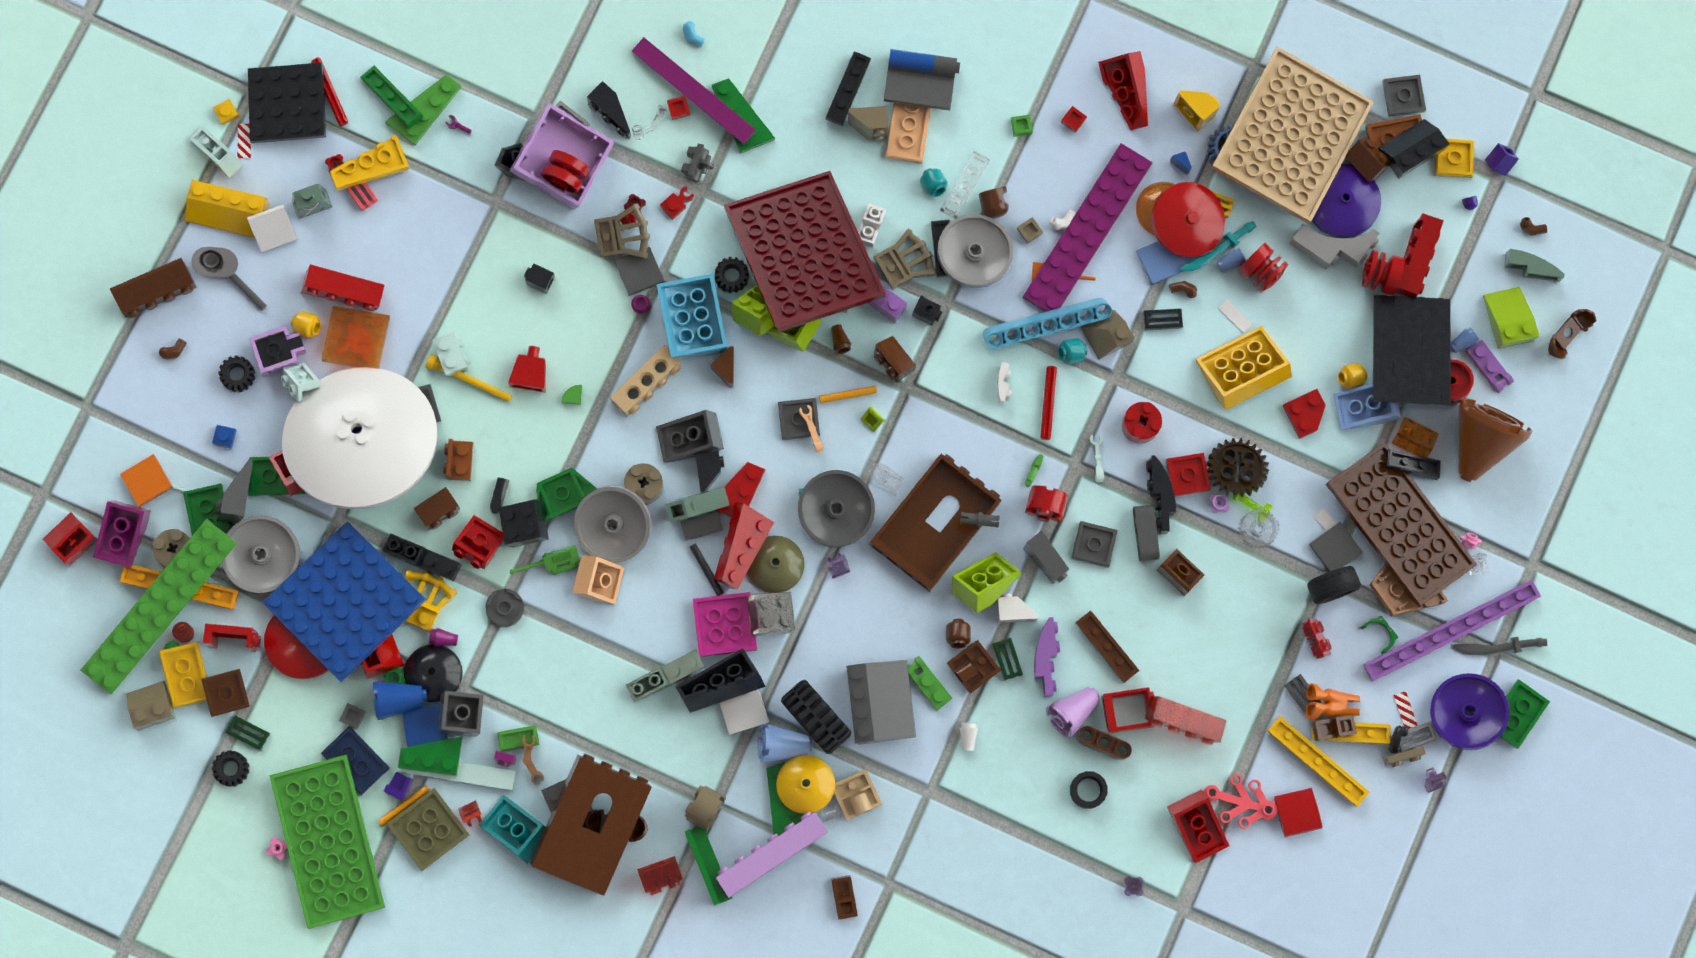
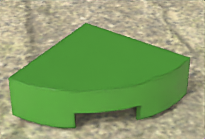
M582 385L570 387L564 393L561 403L581 405Z

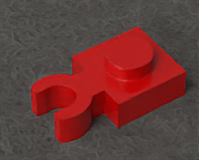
M686 186L680 190L678 196L672 193L660 204V207L672 220L686 209L684 203L690 202L694 198L693 193L688 197L684 196V192L687 191Z

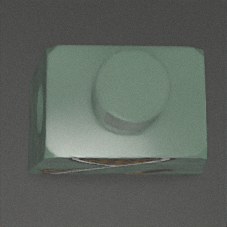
M319 184L292 193V203L298 220L332 208L326 189Z

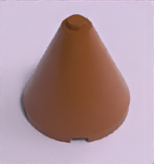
M1462 398L1459 404L1458 472L1461 474L1460 478L1471 482L1472 480L1476 481L1526 442L1533 430L1530 427L1524 430L1522 428L1523 422L1485 403L1484 405L1475 404L1476 400Z

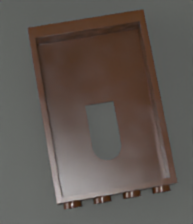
M942 453L869 544L929 592L981 528L977 527V525L960 524L961 512L975 514L983 512L984 515H991L1002 501L997 492L992 489L989 491L984 487L983 481L969 475L970 472L965 467H958L952 457L947 454L944 456ZM954 496L959 501V510L944 529L938 532L926 522V519L944 497Z
M584 753L583 756L577 754L532 856L530 865L604 896L652 786L648 784L647 779L641 776H637V778L631 777L630 772L620 768L617 771L612 769L613 765L602 761L600 764L595 762V758ZM605 793L611 797L612 806L600 833L582 827L594 798L598 794Z

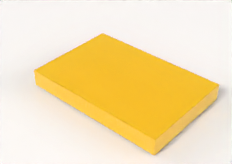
M199 642L160 650L159 654L172 707L175 708L207 700L201 681L207 675Z

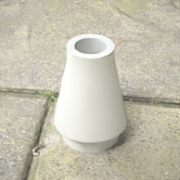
M961 723L959 730L962 750H974L978 728H976L977 723Z

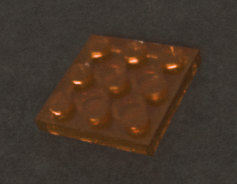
M333 306L322 353V361L353 367L379 369L390 315Z

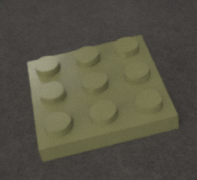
M435 788L387 823L421 871L425 870L470 836Z

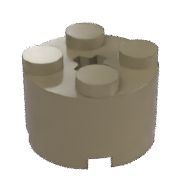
M641 463L633 465L628 470L624 478V487L637 494L645 505H649L660 498L663 492V479L657 468L650 464ZM646 481L648 485H645L644 488H641L640 483Z
M179 529L163 531L153 541V555L155 559L166 568L190 537ZM176 547V553L173 554L171 552L172 548Z
M700 785L695 793L694 803L690 802L685 810V817L687 821L708 831L722 808L719 806L725 802L726 797L707 786L703 787Z

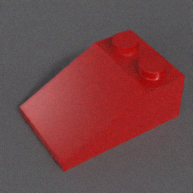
M1202 790L1167 806L1171 818L1194 863L1230 846L1210 800Z

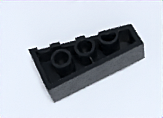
M742 648L677 685L676 689L691 713L766 686L756 667Z

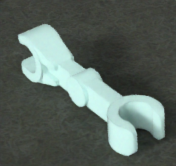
M1091 435L1089 442L1095 448V481L1099 483L1104 480L1101 454L1099 452V446L1103 438L1099 435V442L1095 443L1093 435Z

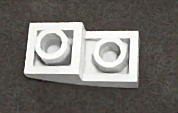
M868 203L858 233L864 245L873 247L886 209Z
M1002 362L997 378V397L999 405L1002 406L1004 401H1009L1012 392L1009 390L1010 384L1003 382L1008 381L1011 372L1008 370L1009 364Z

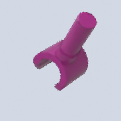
M449 115V118L454 120L452 124L445 122L450 129L458 128L471 134V129L458 123L455 116Z

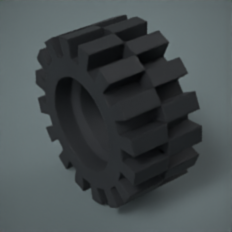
M732 257L724 258L715 268V282L724 292L732 293L735 291L737 293L738 290H743L744 286L748 283V267L744 264L743 260H738L737 257L735 259H732ZM730 268L736 269L739 272V278L733 282L726 280L724 277L726 270Z
M234 355V358L230 356L227 361H223V365H220V371H218L219 379L228 390L243 392V389L247 390L249 385H253L252 381L255 380V370L249 360L242 356ZM240 367L244 370V376L241 380L234 381L230 378V371L233 368Z
M223 751L220 755L216 756V760H213L212 763L213 777L216 778V781L228 787L242 784L243 780L247 779V773L250 771L247 759L237 751ZM229 761H234L238 765V771L233 776H227L223 771L225 763Z

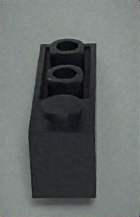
M602 81L587 96L588 106L594 112L598 111L603 115L602 119L610 125L612 123L619 135L630 139V129L615 91Z

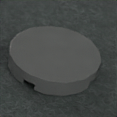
M511 589L496 590L486 601V614L494 625L510 627L518 623L523 616L524 603L522 598Z

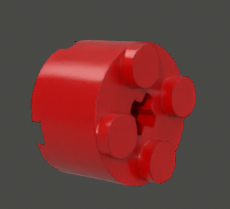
M1151 402L1135 403L1128 408L1123 416L1122 431L1127 439L1140 444L1150 442L1162 427L1161 413ZM1139 420L1144 421L1145 425L1139 424Z
M1034 485L1029 493L1025 514L1038 516L1037 519L1044 522H1049V519L1062 522L1068 495L1055 488L1052 491L1048 490L1047 486Z

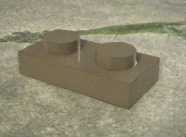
M1423 746L1384 757L1383 761L1385 766L1391 764V767L1403 765L1402 761L1407 759L1410 762L1421 760V756L1426 754Z

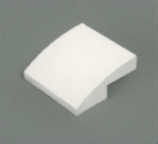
M759 689L720 702L729 735L769 723Z

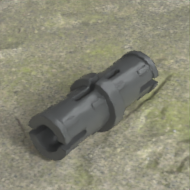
M961 512L960 524L977 525V527H999V522L993 521H999L1000 515H984L983 512H978V514Z

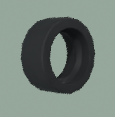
M1085 771L1078 774L1070 785V796L1073 802L1084 809H1092L1099 806L1108 794V786L1105 779L1093 771ZM1093 779L1099 784L1100 794L1096 800L1084 801L1079 797L1077 787L1082 780Z

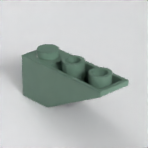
M725 487L669 501L665 506L671 523L729 506Z

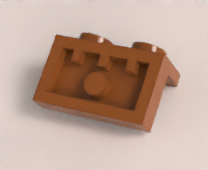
M449 439L448 444H445L444 454L447 455V463L444 462L443 474H446L448 480L471 481L473 442Z

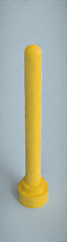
M431 354L425 368L431 371L434 369L444 372L439 357ZM461 371L451 375L505 401L512 400L510 394Z

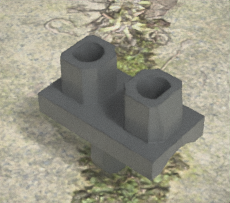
M699 143L697 147L689 146L687 157L693 160L691 164L684 163L681 172L689 176L694 182H699L701 175L706 174L707 169L712 170L714 168V164L710 162L711 156L708 155L709 150Z

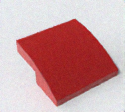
M1312 788L1274 796V802L1278 808L1279 821L1285 837L1323 828Z

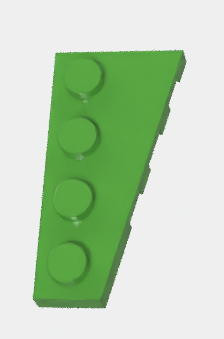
M443 76L411 101L423 115V118L409 129L395 114L387 119L385 124L416 146L461 89V85L449 76Z

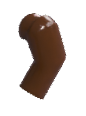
M1529 217L1522 218L1520 227L1529 235L1547 233L1546 224L1535 226Z

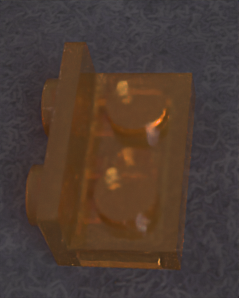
M1404 417L1396 436L1392 440V444L1414 455L1428 457L1433 450L1439 433Z

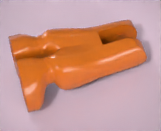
M1313 683L1307 686L1306 697L1308 700H1322L1325 702V704L1310 702L1307 705L1305 714L1308 720H1315L1321 714L1325 717L1360 715V709L1347 708V702H1360V696L1329 688L1323 691L1317 684Z

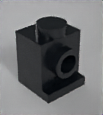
M921 295L913 310L912 317L932 326L934 321H939L943 312L940 311L941 305ZM928 307L932 309V312L928 313L925 309Z

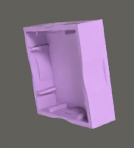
M548 103L525 141L510 172L571 208L576 209L581 205L592 184L595 173L605 161L615 141L593 128L584 126L571 115ZM553 150H560L573 155L590 168L587 177L580 179L583 185L579 193L573 194L562 190L541 176L544 166L551 164L549 157Z

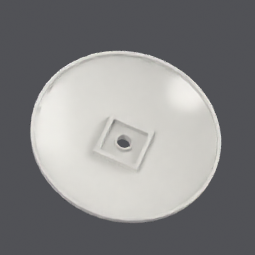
M351 368L330 374L319 380L320 387L303 392L302 401L294 403L286 418L282 433V451L292 478L302 490L314 499L330 506L345 509H364L379 506L400 497L410 490L428 469L437 445V423L433 409L426 396L405 377L379 368ZM353 428H362V431L360 433H352Z

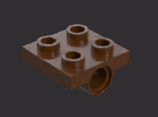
M978 640L946 663L969 694L1001 671Z

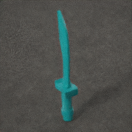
M1255 222L1246 223L1233 234L1228 232L1223 237L1226 240L1216 249L1193 259L1182 266L1180 270L1194 271L1200 269L1215 259L1230 245L1233 248L1240 243V241H1237L1240 237L1257 227Z

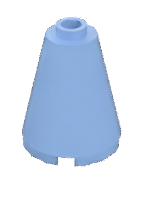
M761 724L759 732L763 733L761 737H758V758L761 759L760 763L808 755L809 751H812L813 742L812 739H809L808 735L769 724Z

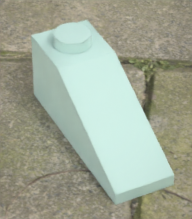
M204 126L189 138L227 177L230 178L243 166L234 153Z

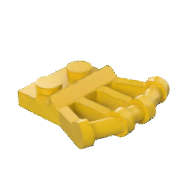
M406 570L405 579L410 584L411 579L422 580L417 590L421 595L428 582L434 585L427 602H424L406 620V622L431 632V628H433L440 610L458 592L455 589H451L442 577H434L428 571L412 572V570ZM439 589H441L446 594V597L434 606L432 605Z

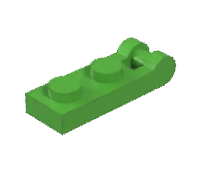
M920 656L916 657L911 665L908 664L910 678L936 710H939L952 699L951 695ZM920 667L923 672L917 676L914 671Z

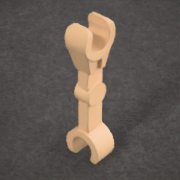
M807 405L809 413L804 414L800 408L799 414L807 423L814 449L818 453L823 451L824 447L821 440H819L816 427L812 421V408Z

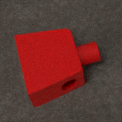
M529 346L527 355H518L508 384L510 387L546 393V360L539 358V347Z

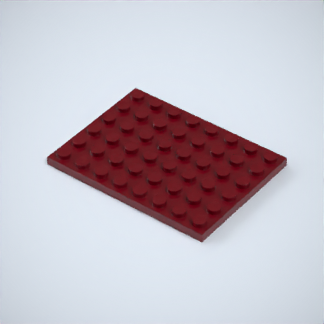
M831 171L724 205L726 214L778 333L885 297V291Z

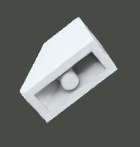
M1002 594L997 599L998 623L1037 621L1038 614L1019 597H1013L1012 594Z

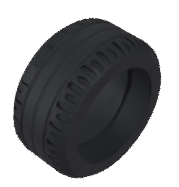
M1345 566L1313 578L1307 584L1313 602L1318 605L1351 594L1360 589L1361 586L1357 572L1352 566Z

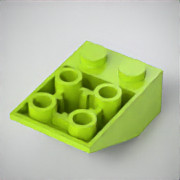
M757 285L732 302L734 322L759 336H762L774 327V323Z

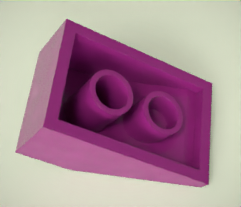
M116 500L107 501L93 558L131 568L146 531L151 510Z

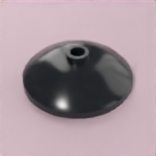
M433 644L418 648L410 655L404 667L405 683L422 686L423 690L426 689L427 701L425 702L430 703L440 702L441 694L444 691L456 692L463 677L459 658L452 650L445 646H433ZM431 668L435 669L434 675H429L428 673Z

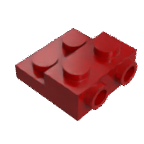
M473 515L454 541L452 551H454L453 553L457 558L469 560L474 568L480 569L481 567L485 570L504 541L503 532Z

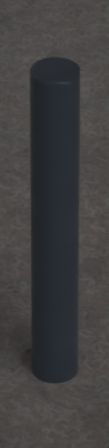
M697 544L691 545L689 548L716 595H723L724 591L718 581L714 579V574Z

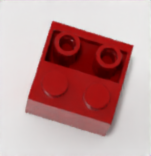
M70 512L43 538V541L70 567L97 541V538Z
M392 634L361 663L367 679L404 666Z

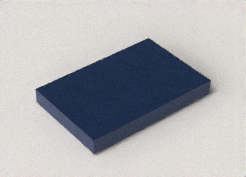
M350 726L321 752L327 760L343 755L348 756L355 788L360 795H363L390 769Z

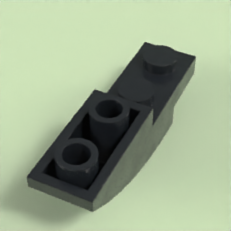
M1151 455L1149 461H1146V472L1150 474V480H1147V491H1150V497L1158 496L1155 499V509L1159 510V517H1156V528L1159 529V534H1168L1170 531L1169 515H1174L1177 512L1174 491L1163 465L1155 455Z
M391 533L382 550L408 564L453 582L462 566L460 562Z

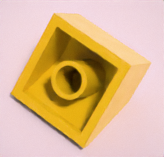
M1181 90L1173 103L1197 131L1214 119L1220 108L1218 100L1207 92Z

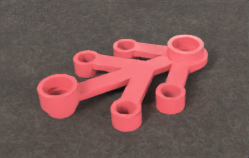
M1239 774L1232 775L1230 783L1235 786L1240 797L1221 792L1215 785H1209L1203 791L1210 801L1219 799L1239 805L1230 811H1224L1220 814L1219 819L1222 823L1230 822L1233 817L1248 809L1257 811L1249 817H1242L1238 820V826L1241 829L1248 828L1251 823L1261 818L1271 820L1278 812L1277 805L1265 798L1260 789L1261 783L1258 780H1252L1248 784L1249 789L1255 793L1259 803L1253 802L1244 788L1242 777ZM1234 776L1239 778V783L1233 782ZM1252 782H1256L1258 784L1257 789L1252 788ZM1210 789L1215 791V796L1209 795ZM1266 806L1271 808L1270 814L1265 812ZM1223 814H1228L1229 819L1227 821L1223 820ZM1243 819L1248 822L1246 827L1241 825Z

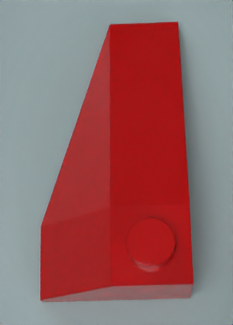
M1141 51L1123 54L1098 62L1103 82L1109 86L1113 93L1111 96L1118 102L1121 108L1120 112L1129 128L1135 130L1148 126L1145 67Z

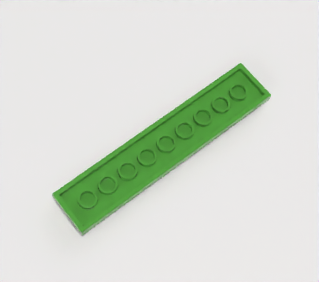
M206 518L80 671L108 693L112 694L237 545V542Z

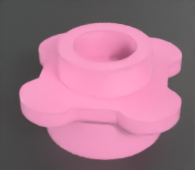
M1473 533L1460 536L1462 545L1469 549H1476L1477 545L1482 543L1478 536Z
M277 837L271 838L270 847L266 849L267 855H274L279 860L284 859L287 850L286 841H280Z

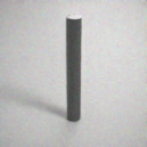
M235 273L228 277L260 310L266 308L267 305Z

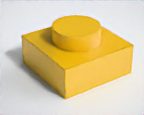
M230 99L213 107L222 125L239 117Z

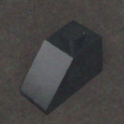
M719 451L696 454L701 493L708 491L721 474V468L724 467L723 456H719Z

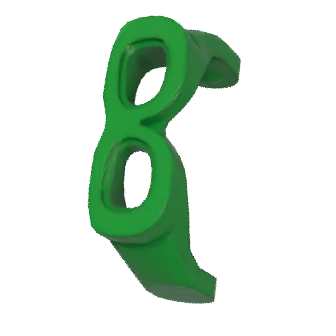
M1380 615L1378 618L1369 620L1360 628L1364 629L1371 623H1378L1388 630L1390 643L1388 647L1380 652L1384 654L1394 645L1399 637Z

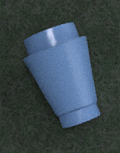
M1240 248L1237 250L1233 249L1220 259L1217 265L1221 272L1242 266L1246 259Z
M1472 328L1464 329L1450 343V347L1457 353L1475 345L1479 338Z

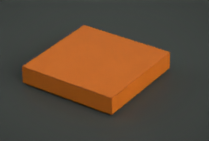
M154 454L120 474L139 507L173 488Z

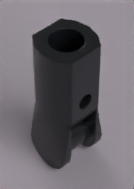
M498 477L490 503L492 513H499V507L503 505L510 480Z

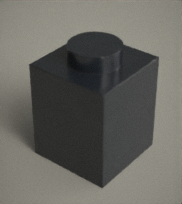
M533 263L531 268H527L524 278H526V285L547 294L555 279L554 272Z

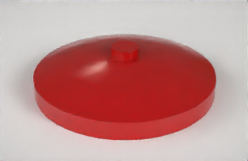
M1181 182L1164 190L1156 199L1152 209L1151 223L1157 240L1167 251L1179 257L1193 258L1209 252L1218 244L1224 232L1225 215L1219 199L1211 190L1198 183Z
M273 615L264 635L265 651L272 665L284 675L295 679H311L326 673L328 669Z

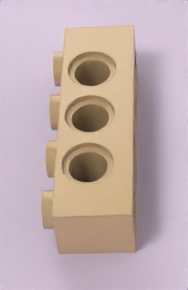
M666 345L662 346L610 396L611 402L626 417L629 414L634 415L639 410V405L643 401L647 402L654 395L652 392L657 387L659 389L662 388L667 382L666 379L671 374L674 376L681 369V360L679 358H671L669 348ZM659 365L666 367V370L662 373H658L655 369ZM645 378H649L652 380V384L644 386L642 381ZM635 391L639 395L636 399H630L628 394Z

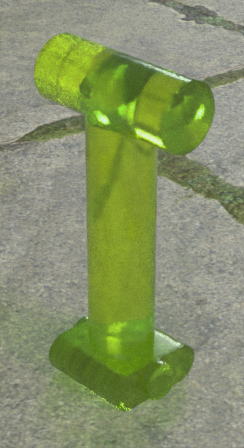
M1237 493L1235 498H1231L1234 501L1238 499L1259 513L1256 519L1261 523L1264 522L1273 508L1269 503L1262 507L1246 495L1241 498L1240 493Z

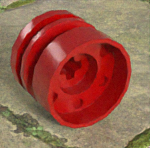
M1266 243L1262 244L1238 270L1246 280L1253 275L1256 277L1252 286L1255 287L1260 281L1263 283L1258 289L1260 293L1271 288L1281 278L1286 267L1289 265L1285 261L1278 267L1277 263L1281 260V257L1279 256L1272 261L1270 257L1274 250Z
M1373 249L1364 265L1362 287L1368 288L1371 282V290H1375L1378 284L1381 283V292L1394 296L1403 274L1405 258L1391 255L1388 262H1385L1386 253L1382 252L1378 259V251Z

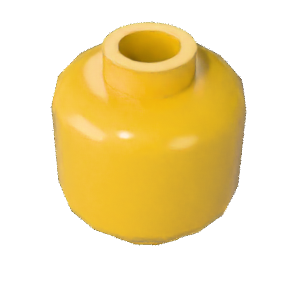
M301 311L296 316H293L291 326L294 333L298 332L300 336L312 338L320 332L321 322L317 315Z
M1359 363L1344 365L1338 372V381L1346 389L1363 386L1368 377L1366 369Z

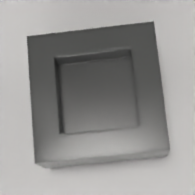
M347 703L339 721L358 729L366 711Z

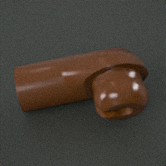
M1187 281L1169 284L1171 293L1184 291L1189 298L1197 296L1196 286Z
M179 338L173 347L160 348L159 355L166 360L178 358L187 342Z

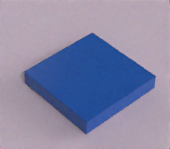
M440 704L422 706L403 712L407 747L446 740V734L437 733Z

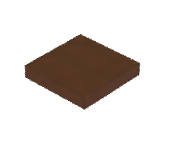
M240 668L201 679L211 717L250 707Z

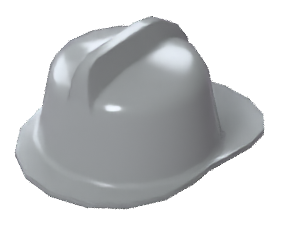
M201 247L195 251L191 260L194 270L203 276L229 277L238 268L236 255L226 248Z

